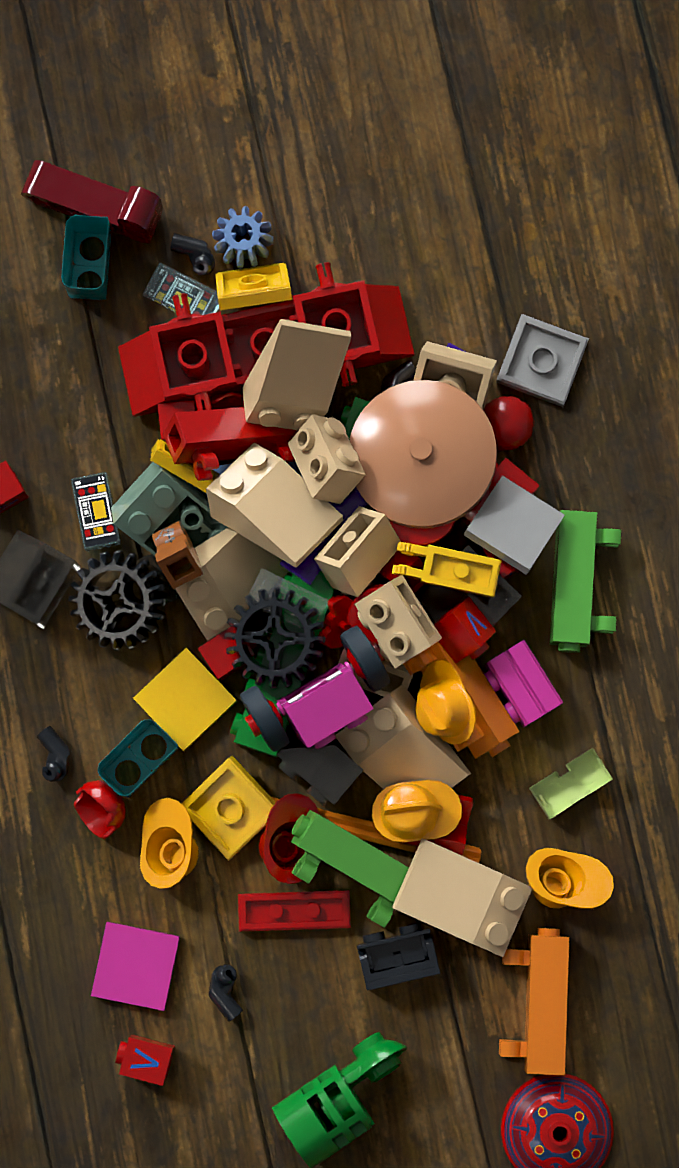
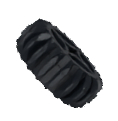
M122 550L115 551L113 557L108 552L101 553L100 562L95 558L87 561L89 570L86 568L78 569L77 574L83 581L71 582L70 586L79 592L76 595L69 596V602L78 603V608L72 610L70 615L72 617L80 615L82 621L76 625V628L82 630L88 627L90 630L87 633L86 639L89 641L100 635L98 642L102 648L106 647L110 641L114 650L121 649L123 643L129 649L135 647L136 638L142 643L149 640L147 631L155 633L159 630L158 624L153 619L162 620L166 616L163 611L157 609V606H163L168 603L167 598L158 597L157 593L165 590L166 585H155L153 581L159 577L160 572L155 570L147 573L146 570L149 568L150 562L143 560L137 565L138 558L136 553H130L126 560ZM110 570L121 571L119 579H115L111 588L95 586L100 577ZM134 580L142 590L144 601L137 598L133 592ZM120 593L122 597L119 599L123 598L125 605L116 607L114 605L116 602H113L111 595ZM93 600L102 606V620L95 611ZM124 613H137L141 615L137 623L130 629L115 628L116 623L122 620Z
M280 587L273 588L272 599H269L266 589H260L258 591L260 602L257 603L252 595H247L245 601L250 607L248 610L241 605L235 606L234 610L242 618L241 620L236 618L228 619L227 624L237 627L236 633H225V639H236L237 646L227 648L226 652L227 654L239 652L241 657L236 659L232 665L234 668L240 667L244 663L248 666L242 674V677L245 679L252 676L255 671L258 673L255 679V684L261 686L265 682L266 676H268L270 688L275 689L278 687L279 677H282L285 687L292 686L291 673H294L299 681H303L306 679V676L301 669L302 666L311 671L317 668L316 664L309 658L311 655L317 658L323 657L324 652L315 649L314 643H325L326 637L315 636L314 630L322 629L325 627L323 621L312 624L310 618L319 613L318 609L312 608L305 612L303 608L309 601L306 597H302L297 604L293 603L296 596L294 590H289L284 600L282 599ZM271 607L267 626L261 631H247L253 617L261 610ZM282 608L291 611L297 616L303 626L304 633L291 632L286 628L284 616H282ZM276 627L278 634L284 635V637H293L294 640H284V643H278L279 648L275 649L272 641L259 639L258 636L273 633L271 628ZM247 642L260 644L264 647L267 653V660H269V667L260 664L252 656ZM289 645H304L299 658L292 665L280 669V660L283 658L284 649Z

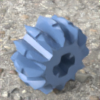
M244 206L242 208V215L237 216L236 211L230 208L228 210L230 220L219 217L217 224L221 229L212 232L213 239L219 241L214 246L215 252L225 253L223 261L226 264L231 263L237 258V268L239 269L244 267V260L248 259L250 264L255 267L258 265L256 255L267 258L269 251L265 246L273 245V236L267 234L272 229L270 222H261L263 215L260 211L255 212L249 217V208ZM246 233L249 234V241L242 239L240 242H237L236 235L243 237Z

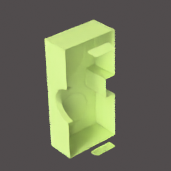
M593 748L567 763L566 767L569 772L560 777L557 771L529 788L548 819L553 818L580 799L613 780Z

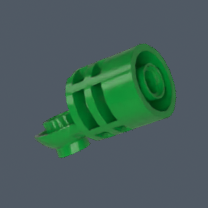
M381 1032L374 1033L352 1049L357 1058L341 1070L336 1064L272 1107L287 1137L310 1168H314L372 1128V1125L375 1123L353 1087L369 1078L371 1083H375L401 1065L398 1057L407 1050L404 1044L394 1040H385ZM316 1102H319L324 1113L335 1127L333 1130H330L314 1105Z

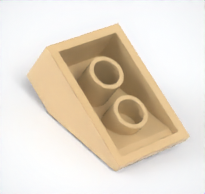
M280 319L242 387L246 422L266 427L273 426L298 431L312 414L325 417L348 350L351 331Z
M427 341L421 349L413 381L431 380L454 386L469 395L483 410L497 360Z
M253 443L206 488L210 514L213 519L295 568L343 521V515L329 502L312 499L304 479L288 463L256 443Z
M226 528L194 548L197 552L203 575L175 589L208 641L231 627L227 624L229 618L241 620L242 616L237 614L234 608L236 605H241L248 610L250 607L245 601L247 595H252L258 603L260 601L258 591L266 589L268 593L289 571L280 566L282 559L232 529ZM192 564L182 566L176 574L187 571Z
M404 685L391 691L372 706L374 709L366 713L368 719L352 729L345 727L335 735L356 765L383 789L397 783L422 780L441 781L452 788L471 774L447 742L443 741L439 736H433L425 732L419 725L415 710L416 700Z
M422 838L392 908L503 957L532 888Z

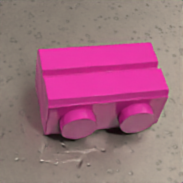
M525 640L485 664L488 672L484 673L495 693L500 690L508 702L503 706L515 724L520 722L524 728L563 704V701Z

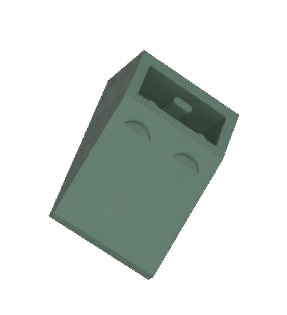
M154 462L148 466L111 507L113 524L154 556L157 553L152 534L178 521L182 523L194 548L228 528L211 517L208 498L197 487Z

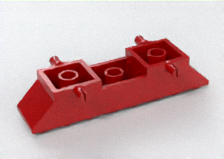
M325 262L326 277L324 276L322 263L315 266L320 286L311 292L293 295V300L221 315V311L199 315L191 314L188 294H181L183 308H181L178 294L174 295L172 299L177 317L167 323L150 326V331L118 346L132 415L137 417L158 412V404L191 400L195 401L197 411L203 410L202 403L205 404L206 410H212L209 398L212 395L224 392L242 394V387L280 319L351 331V340L340 371L342 386H349L346 372L349 374L351 385L358 383L354 369L412 357L415 354L399 286L365 284L364 280L349 284L334 283L331 263Z

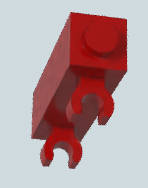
M244 407L175 412L163 435L174 464L193 463L196 479L204 481L212 480L211 469L219 468V460L237 459L253 443L279 456L288 464L289 462H295L288 443L298 431L247 423Z

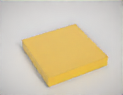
M286 263L224 271L215 274L220 310L292 300Z
M187 648L133 697L184 752L237 702Z
M232 755L182 805L186 807L192 822L229 861L266 826L270 809L276 802Z

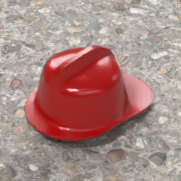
M299 793L287 794L277 800L270 809L266 829L259 843L260 856L269 873L276 880L286 884L302 881V879L292 874L293 868L305 852L302 848L291 843L294 837L292 834L293 826L302 814L306 816L309 810L319 814L316 804L308 796Z

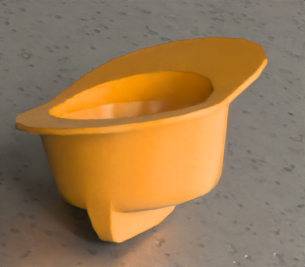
M445 660L434 661L428 665L422 676L415 708L416 718L425 732L433 736H439L449 744H462L471 737L475 730L477 720L475 706L454 666Z
M441 781L402 782L386 787L377 795L372 807V819L375 828L381 835L393 842L421 841L422 838L432 840L447 836L457 827L461 819L462 805L457 793L449 785Z
M159 799L150 805L144 816L142 826L140 869L144 879L151 886L159 889L171 888L179 883L186 875L192 872L199 858V848L192 837L191 817L186 807L175 799Z
M543 848L532 854L526 865L528 886L532 888L535 898L549 908L570 906L580 909H593L603 905L611 897L614 888L613 876L609 869L598 859L587 855L554 848Z

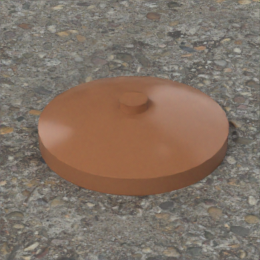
M415 380L388 388L376 396L363 409L354 424L350 436L351 445L357 452L361 466L366 474L356 486L358 492L374 511L385 514L389 521L401 526L434 528L460 519L481 501L494 477L497 447L493 428L488 417L478 403L469 395L446 383L431 380Z

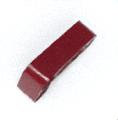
M34 160L21 195L27 200L70 217L74 215L108 217L111 232L147 244L151 242L163 212L160 197L150 190L139 186H130L129 191L126 192L40 160Z

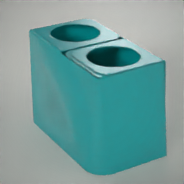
M74 215L66 222L61 278L70 298L106 300L111 245V229L108 217ZM97 237L103 242L105 250L101 258L89 261L81 256L79 248L84 239ZM92 271L100 276L102 285L94 289L77 288V279L82 273Z
M150 719L143 720L99 763L98 773L117 794L130 798L179 749L178 744L155 721ZM151 734L162 736L167 744L165 754L157 760L146 758L141 751L143 739ZM131 760L138 764L141 775L137 783L131 786H124L116 780L115 769L120 762Z

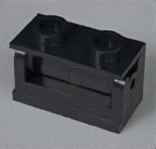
M421 923L399 927L400 935L386 938L384 931L362 936L364 943L357 944L366 989L372 990L440 974L430 928L422 929Z

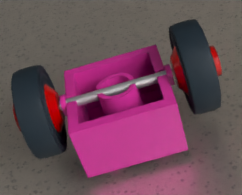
M354 626L340 635L341 642L347 652L346 658L348 662H344V665L339 663L277 700V707H275L272 701L265 698L257 686H253L240 694V699L249 714L244 719L254 736L261 735L270 750L273 752L278 751L290 743L283 728V719L280 714L285 715L298 739L307 748L314 745L316 749L333 741L336 738L334 733L346 725L348 729H352L368 719L366 713L374 708L353 673L355 672L358 677H361L373 692L387 686L390 683V678L382 663L385 659L380 653L379 646L375 641L370 643L358 626Z

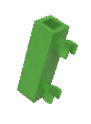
M560 510L559 512L565 516L556 528L549 645H558L559 652L579 653L580 647H587L590 644V632L613 634V632H616V617L591 616L595 545L618 548V545L621 544V530L596 529L597 512Z
M311 810L308 811L306 816L302 814L293 826L292 834L294 837L291 843L302 848L305 852L293 868L292 874L309 884L321 860L380 894L366 917L385 928L392 916V906L409 867Z

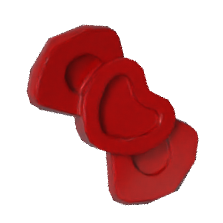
M344 594L335 595L328 600L327 604L330 612L325 617L326 628L318 634V636L326 637V642L322 644L330 649L343 646L340 635L350 629V625L347 623V615L353 599Z

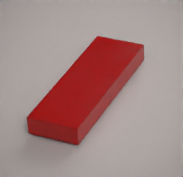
M349 890L238 894L239 931L351 928Z

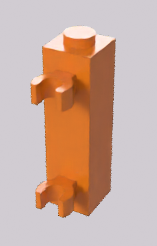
M436 642L403 663L410 676L418 671H421L423 674L428 665L437 660H445L451 663L458 672L475 706L477 720L471 737L462 744H453L457 752L468 746L476 759L486 752H489L491 757H494L511 746L507 739L520 731L475 659L471 660L467 656L455 664L440 643Z
M538 928V935L528 934V950L506 949L502 957V964L527 965L525 1041L499 1039V1055L501 1057H524V1071L527 1074L565 1075L569 937L560 936V929Z

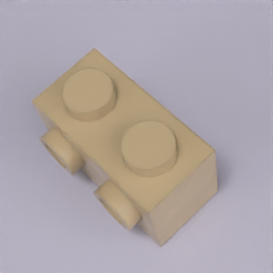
M312 414L288 443L312 499L341 504L366 475L359 461V456L353 449L346 434V429L340 420Z
M359 506L314 560L333 589L359 597L395 554L398 542L401 541L385 514Z
M403 575L391 580L355 603L360 622L366 629L372 631L378 641L381 655L386 661L391 662L394 668L442 639Z

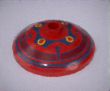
M566 1073L565 1075L542 1074L529 1079L515 1090L503 1111L501 1140L505 1153L514 1168H601L607 1160L613 1144V1120L607 1103L593 1086L574 1075ZM560 1126L566 1129L565 1138L562 1140L554 1139V1129Z

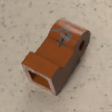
M180 521L152 534L157 549L155 554L156 562L173 589L203 575L197 552ZM192 564L187 571L176 574L182 566Z

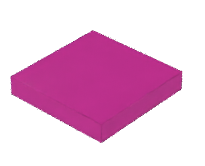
M106 922L91 996L165 1011L180 936Z

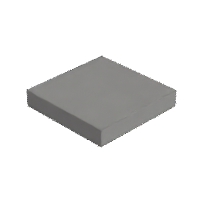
M521 314L496 383L563 407L589 338Z
M502 476L466 529L464 536L527 575L565 515Z

